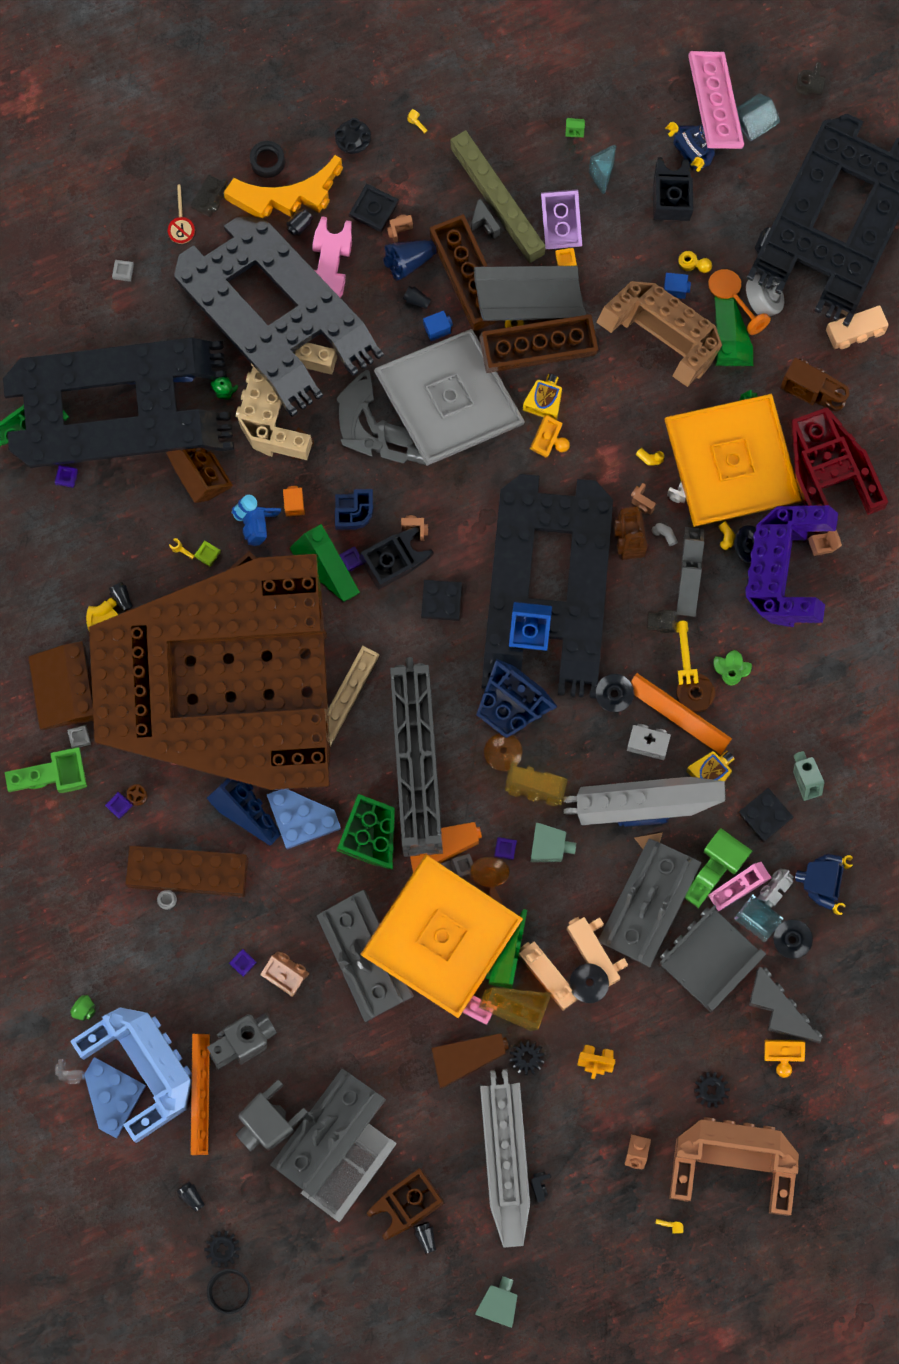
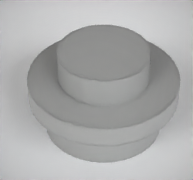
M163 890L159 893L157 903L162 909L168 910L176 905L177 897L174 892Z

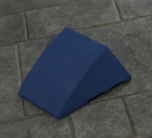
M496 659L476 715L505 738H508L526 727L527 724L539 719L550 710L557 708V705L542 687L519 669Z

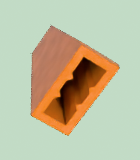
M475 822L441 828L443 854L428 856L438 863H442L478 845L479 838H482L480 827H476ZM425 854L410 856L413 873Z

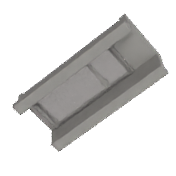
M368 1124L316 1196L313 1198L304 1190L301 1194L340 1223L397 1143Z

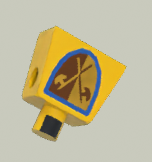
M548 374L546 381L537 380L524 401L523 411L543 418L545 415H548L557 420L562 387L556 385L558 381L556 375Z
M713 751L690 765L686 772L691 777L726 781L732 772L727 765L734 760V757L728 751L724 752L720 757Z

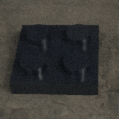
M366 183L352 207L349 217L382 233L398 205L399 199Z
M424 580L421 618L459 621L462 582Z
M769 788L738 812L763 843L793 819L792 814Z

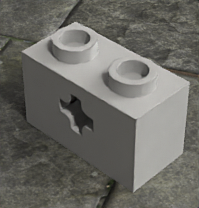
M644 724L633 725L627 751L664 760L671 734H667V731L663 729H656V731L648 729L649 727ZM648 737L652 738L651 744H647Z

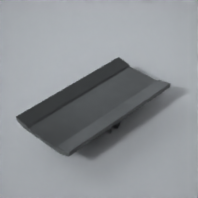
M578 266L474 268V279L483 321L549 320L586 315L578 280Z
M649 838L598 939L599 943L650 968L702 863Z
M365 890L350 896L317 915L365 1022L414 997L408 985L360 955L380 925V921Z
M341 1069L271 1163V1166L314 1198L386 1099L353 1075Z

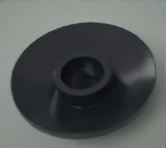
M751 525L741 527L735 535L736 552L747 563H751L753 536L756 531V527Z
M620 674L605 676L596 687L597 702L603 709L609 712L623 711L633 701V686L626 677ZM616 690L618 696L612 697L611 691Z
M791 919L782 922L776 928L773 942L776 950L782 956L797 959L809 952L813 943V936L805 923ZM789 937H794L796 942L790 943Z
M583 964L573 971L569 985L576 999L584 1003H595L606 995L609 988V979L601 967L595 964ZM587 979H591L593 981L592 986L586 985Z

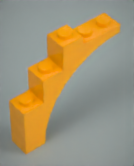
M335 155L317 174L290 186L276 188L259 187L233 178L224 191L225 200L254 217L261 218L268 217L273 207L291 217L294 212L296 213L300 209L301 203L320 213L322 208L325 209L329 204L328 190L333 184L332 180L335 176H339L343 169L342 160Z

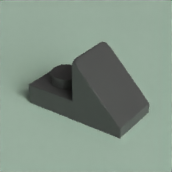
M480 199L477 201L471 231L483 225L488 235L491 234L495 239L500 236V227Z

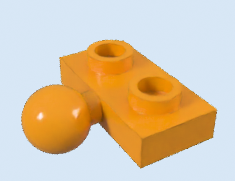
M545 415L530 449L545 458L549 456L553 444L557 451L566 452L570 447L569 441L563 437L557 438L563 423Z
M765 1040L764 1060L780 1061L776 1072L780 1077L787 1078L792 1073V1067L788 1061H805V1041Z

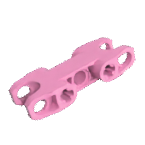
M321 217L313 240V251L321 252L318 269L314 271L341 298L346 276L345 274L338 273L340 256L349 257L351 253L352 222L346 220L343 230L338 234H332L327 231V217Z

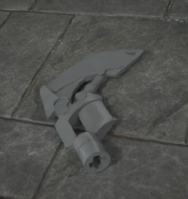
M365 370L337 397V402L339 403V423L343 437L341 439L342 445L372 456V451L380 453L382 458L400 463L412 461L426 465L406 428L386 423L385 420L376 422L368 406L369 403L374 401L371 374L369 370ZM362 411L365 413L373 436L364 430L359 421ZM386 442L408 447L407 453L388 449Z

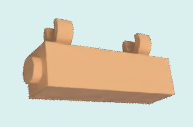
M577 917L571 920L567 931L586 963L601 967L608 976L609 986L618 982L620 976L617 972L626 968L628 964L624 958L612 964L593 931L604 925L601 918L594 920L590 924H588L585 917L582 919Z
M535 941L531 944L527 942L520 948L519 957L563 1011L578 1000L572 994L573 990L570 988L569 983Z

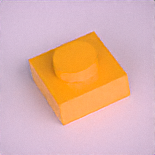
M574 248L555 251L557 266H577Z

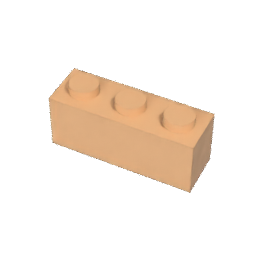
M879 305L854 314L848 327L842 324L845 318L828 323L826 332L834 350L838 348L845 349L852 343L865 342L869 337L882 336L888 328V322Z

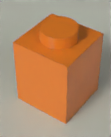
M289 486L287 489H283L286 516L305 515L302 488Z

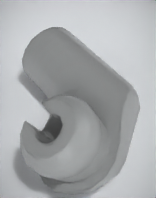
M657 523L652 527V533L655 536L660 534L665 536L669 546L678 543L670 527L662 523Z

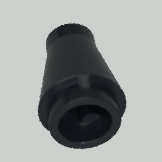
M409 286L403 297L406 303L427 309L431 301L430 298L415 286Z
M123 582L109 588L111 597L121 607L123 612L133 607L127 586Z
M190 1181L177 1190L178 1197L193 1208L195 1212L205 1205L195 1185L191 1184Z
M429 1222L416 1225L414 1227V1234L424 1249L425 1254L435 1251L433 1226H430Z

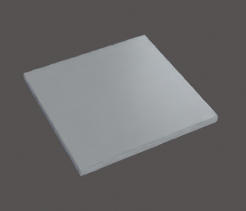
M473 329L379 366L374 370L427 466L522 426L525 423L498 373H486L481 344Z

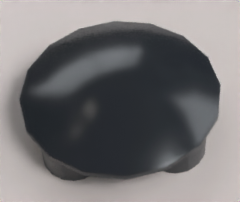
M352 118L342 123L335 131L337 146L343 152L349 154L365 150L371 140V131L368 126L357 118Z

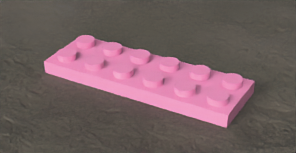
M690 51L688 57L707 148L742 149L744 141L725 52Z

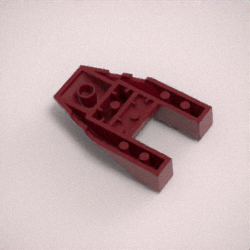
M827 407L793 419L795 473L804 506L828 505L822 489L852 478L867 515L886 508L888 500L867 451L861 448L855 441L856 439L842 426L843 424ZM815 531L814 533H815V534H818V533H821V532H823V531Z

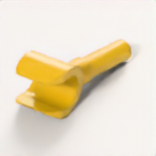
M412 109L407 117L408 122L417 125L425 134L428 130L417 120L420 114Z
M174 538L173 540L178 545L172 547L169 544L172 551L181 552L193 560L194 555L182 547L178 539Z
M656 1219L655 1224L672 1227V1233H683L682 1223Z

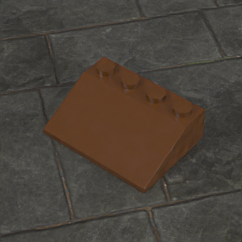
M82 641L61 645L28 656L40 730L94 721L91 678L86 648Z

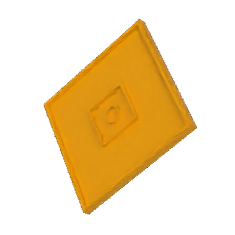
M772 394L665 418L694 527L774 509L777 506L792 505L802 501Z
M425 854L360 955L459 1018L523 918Z

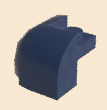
M356 489L354 494L335 495L336 530H356L363 528L369 523L373 515V489Z

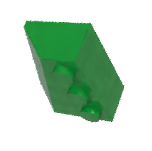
M358 794L336 851L375 866L393 869L395 808Z

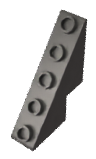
M685 527L676 615L696 616L702 571L704 529Z
M759 967L756 972L749 1006L772 1011L768 1031L819 1044L823 1038L821 1033L816 1028L813 1030L808 1024L810 1020L807 1016L797 1011V1005L791 998L787 999L783 994L784 989L778 982L774 983L770 978L772 975L766 967Z

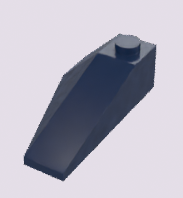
M227 778L207 797V800L219 813L269 846L272 845L281 834L270 815L265 814L261 805L263 803L260 798L257 799L252 792L253 786Z

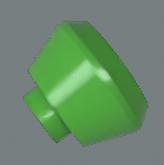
M82 995L70 1011L72 1018L82 1021L90 1020L96 1012L94 1009L95 1004L88 995Z

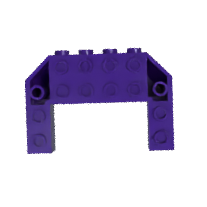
M829 505L777 506L756 526L753 536L754 546L751 551V567L748 570L749 580L745 593L746 598L757 612L772 624L794 627V623H823L825 604L816 597H785L792 541L807 540L808 532L836 531L838 512Z

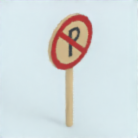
M178 184L179 217L170 222L167 231L173 242L184 244L193 238L195 228L191 220L182 217L181 185Z

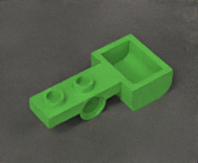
M80 748L51 753V763L5 772L8 792L28 788L38 789L51 783H56L59 793L87 787Z
M722 828L718 830L704 849L703 853L709 856L710 860L699 872L685 896V899L697 908L701 906L724 873L728 870L736 875L752 853L751 849Z

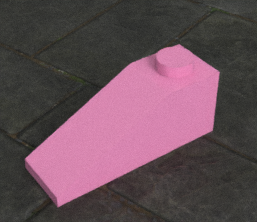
M758 862L714 890L708 896L716 906V909L721 911L770 880L771 876L762 862Z

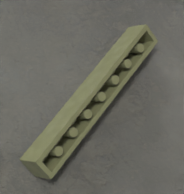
M465 130L450 139L451 150L529 264L545 255V244L468 132Z

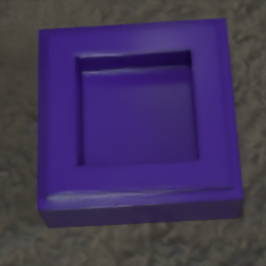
M59 465L55 485L74 488L78 469Z
M355 546L339 554L348 572L363 565Z
M117 792L105 806L120 820L133 805L122 794Z
M498 837L494 857L513 860L517 840Z
M242 949L229 964L244 977L257 962Z

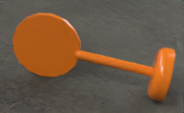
M721 269L715 271L710 276L708 286L711 293L721 299L734 297L752 319L747 326V331L750 335L758 334L767 327L771 320L769 315L763 313L755 317L737 295L741 289V279L734 271Z

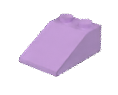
M578 189L541 192L545 249L582 246Z

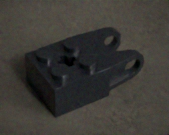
M657 157L653 180V220L690 221L693 213V178L691 177L688 159L683 158L680 169L670 170L665 166L663 158Z
M419 527L392 535L361 552L359 558L378 590L411 573L434 554L432 549L422 552L412 549L410 541L420 533ZM383 560L389 561V565L383 564Z

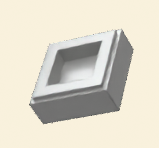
M115 260L112 278L131 281L134 263Z
M86 725L67 730L71 748L91 745Z

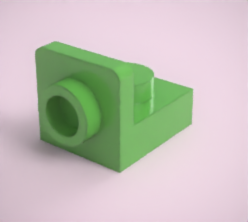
M567 118L565 137L584 138L585 120Z

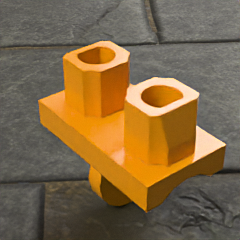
M585 1045L583 1051L580 1052L577 1066L585 1067L586 1072H591V1079H595L596 1074L612 1073L615 1065L613 1050L603 1049L602 1056L594 1055L595 1047Z

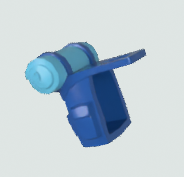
M245 495L232 508L231 513L236 520L243 521V535L248 545H260L267 538L265 517H276L281 512V508L257 507L256 498L253 495Z

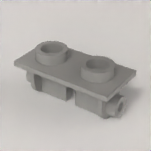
M780 868L772 875V880L769 884L761 889L757 899L765 901V905L769 908L775 906L783 896L778 890L781 889L783 892H786L794 882V876L789 873V870Z

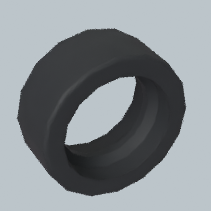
M268 140L261 141L250 152L251 168L260 177H275L284 169V153L277 143ZM263 151H273L278 156L277 164L270 168L259 166L256 159Z

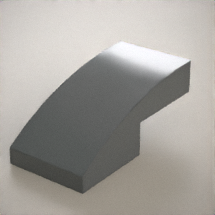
M470 854L441 863V865L461 878L476 872Z

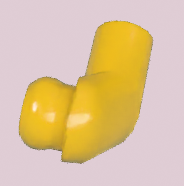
M641 448L636 453V456L647 465H659L665 458L664 453L661 451H657L655 454H648Z
M725 521L718 527L724 534L720 546L722 549L727 550L734 545L735 534Z

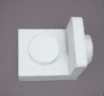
M682 482L678 490L671 487L668 490L667 496L676 503H685L686 501Z

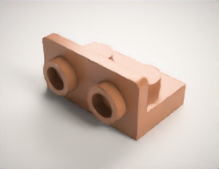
M276 952L271 956L260 975L293 997L304 979L308 977L309 972L301 964L291 961L287 954Z

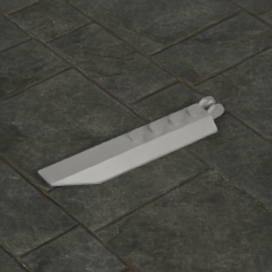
M681 777L580 787L577 796L563 797V801L566 803L577 802V808L564 809V814H578L581 825L692 816L725 801V781Z
M503 1069L502 1078L504 1084L496 1085L495 1070H490L491 1085L480 1086L490 1208L503 1248L523 1246L530 1208L520 1083L508 1084L507 1069Z

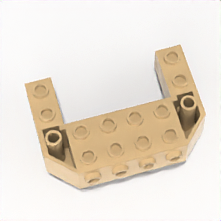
M306 343L293 352L306 369L333 374L337 360L335 349ZM253 366L252 371L247 374V388L242 391L241 407L238 406L236 411V417H238L242 431L253 449L271 457L275 452L307 460L312 446L311 435L276 427L275 424L282 403L272 386Z

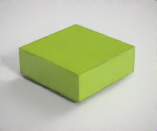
M204 541L194 557L211 567L221 553V550Z

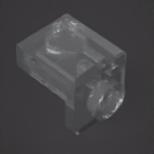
M59 1059V1064L55 1065V1075L59 1076V1080H68V1084H79L80 1080H85V1072L83 1070L65 1071L64 1059Z

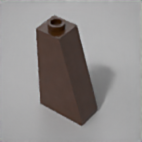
M502 1033L432 1048L440 1089L506 1055L505 1050L509 1049L507 1038H503Z

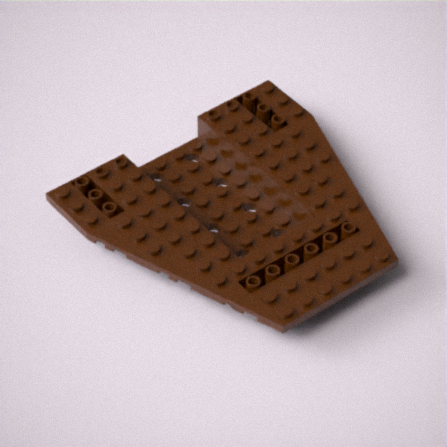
M317 554L256 558L89 627L95 743L270 790L330 786V734L323 608ZM304 648L309 649L311 652L308 659H302L300 656V651ZM265 651L272 653V659L268 662L262 659ZM233 654L234 661L231 664H226L224 661L225 655ZM189 656L196 658L194 666L190 667L186 664V659ZM305 687H311L313 690V694L308 698L302 694ZM268 689L274 691V697L271 700H266L264 697V693ZM234 692L236 694L234 702L226 700L227 693ZM191 694H196L198 697V702L194 705H190L188 702V697Z

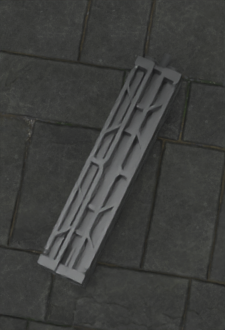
M408 657L406 658V666L396 665L394 668H390L404 857L420 856V854L426 853L427 855L443 854L429 665L423 663L414 664L413 658Z

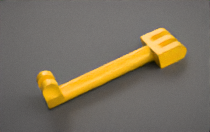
M686 621L676 623V632H679L683 662V670L678 671L679 685L683 684V677H686L687 684H691L690 676H693L694 683H698L697 669H691L687 637L688 623Z

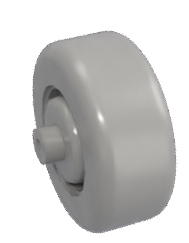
M756 274L753 281L748 280L746 284L747 298L752 309L758 315L765 313L769 317L780 313L784 307L783 291L780 295L775 293L779 283L772 281L770 289H766L765 286L769 279L765 278L762 286H760L758 281L762 275Z

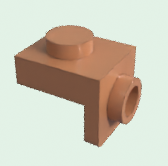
M400 215L396 219L389 220L390 227H387L389 238H393L394 243L398 242V232L413 229L411 215Z
M642 483L640 487L636 486L631 494L633 497L632 504L639 507L642 513L651 515L656 503L642 495L646 487Z
M413 515L401 518L402 531L419 527L420 541H424V535H428V524H424V518H417Z
M837 530L812 535L808 538L814 556L832 553L842 546Z
M631 1134L625 1160L626 1166L634 1169H644L651 1139Z

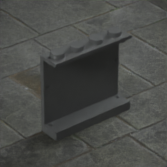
M715 905L711 909L707 907L700 914L702 918L698 922L694 920L688 926L687 930L689 932L684 937L680 935L673 942L675 947L671 951L669 949L665 950L660 956L662 960L659 963L709 1012H712L766 955L762 949L758 950L719 914L715 910Z

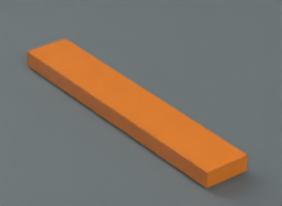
M638 673L633 677L631 684L636 697L722 755L732 740L731 737Z
M192 1034L191 1155H208L210 1052L207 1047L210 1045V1034Z

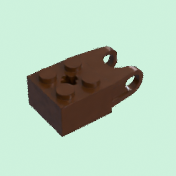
M794 358L780 388L812 406L817 403L832 411L842 410L850 394L845 384L826 374L823 369L819 367L814 368L806 360ZM837 389H843L845 391V396L839 391H837ZM831 400L838 403L842 402V404L840 406H834Z
M639 507L621 509L614 525L615 537L619 536L617 543L618 555H622V560L645 557L647 542L642 511L639 510Z
M419 1168L388 1190L368 1210L367 1215L372 1217L381 1212H388L391 1215L392 1224L386 1233L382 1235L384 1240H388L413 1227L445 1204V1202L424 1171ZM414 1193L420 1194L418 1202L412 1201Z

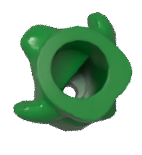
M219 377L211 382L212 389L219 399H230L232 394L238 389L237 384L232 387L228 377Z

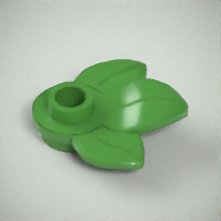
M737 650L729 652L726 659L721 657L714 658L715 671L722 675V679L728 685L739 683L742 677L748 676L751 672L752 664L743 662L742 655Z

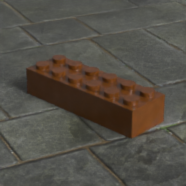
M464 214L430 227V238L436 246V251L473 331L475 332L502 321H483L474 279V268L488 266Z
M591 314L483 331L479 337L486 373L595 356L598 352Z
M130 846L126 886L135 889L170 890L174 892L244 897L248 857L244 854Z

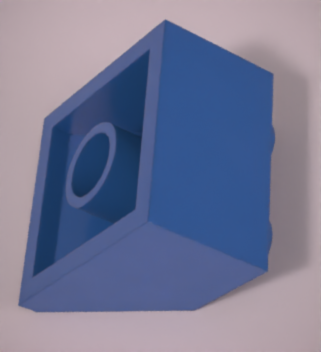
M514 602L509 647L547 651L552 606Z

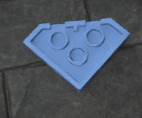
M280 789L267 794L286 849L341 830L335 811L329 807L288 789Z
M94 1057L84 1076L98 1128L117 1139L124 1127L123 1124L130 1117L146 1085Z

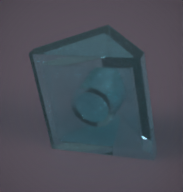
M760 93L737 107L741 130L750 141L780 123L772 99Z
M612 145L590 157L589 173L603 194L606 193L614 165L616 145Z
M754 895L748 899L734 917L736 921L763 942L768 940L783 920L781 916Z

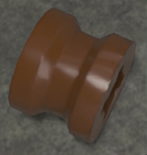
M134 784L128 788L127 798L132 805L141 806L147 800V792L141 785Z

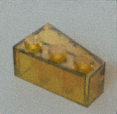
M512 761L505 791H508V794L520 797V795L528 796L527 799L539 801L540 799L546 801L548 805L557 806L558 804L562 805L568 779L548 772H537L529 766L527 769L517 767V762Z
M493 987L485 989L478 1008L529 1031L538 1030L552 993Z

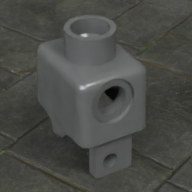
M247 1014L223 1028L217 1034L218 1038L221 1039L209 1045L207 1049L218 1070L236 1059L242 1065L267 1049V1039L276 1035L277 1032L266 1014L256 1019L252 1015ZM245 1032H252L254 1034V1037L249 1040H245L241 1036Z
M279 1079L263 1094L259 1092L239 1113V1119L244 1126L235 1135L250 1152L260 1143L267 1150L273 1149L294 1132L293 1128L308 1115V1112L303 1108L287 1123L285 1110L280 1105H272L267 1101L284 1086Z

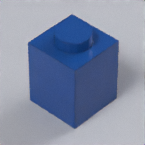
M666 273L664 290L676 298L685 299L686 293H690L691 287L688 275Z
M444 311L423 318V325L430 341L451 334L453 323L450 316H446Z

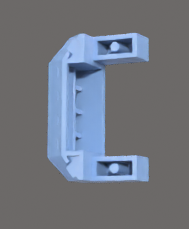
M120 1007L102 1017L103 1020L70 1042L83 1060L115 1039L119 1040L154 1095L153 1098L156 1102L123 1124L132 1140L137 1143L187 1110L192 1088V1080L190 1078L192 1077V1072L188 1066H182L180 1062L182 1060L181 1055L177 1049L172 1050L169 1045L172 1041L166 1032L164 1034L161 1033L159 1030L161 1024L155 1016L151 1017L146 1012Z

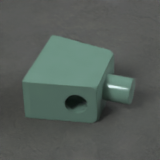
M804 751L796 753L794 755L796 763L794 764L793 773L803 801L821 796L824 780L814 758H807Z
M536 823L530 862H561L563 853L575 854L576 843L565 841V831Z
M502 1276L499 1287L491 1285L475 1315L512 1328L517 1302V1294L510 1292L514 1280Z

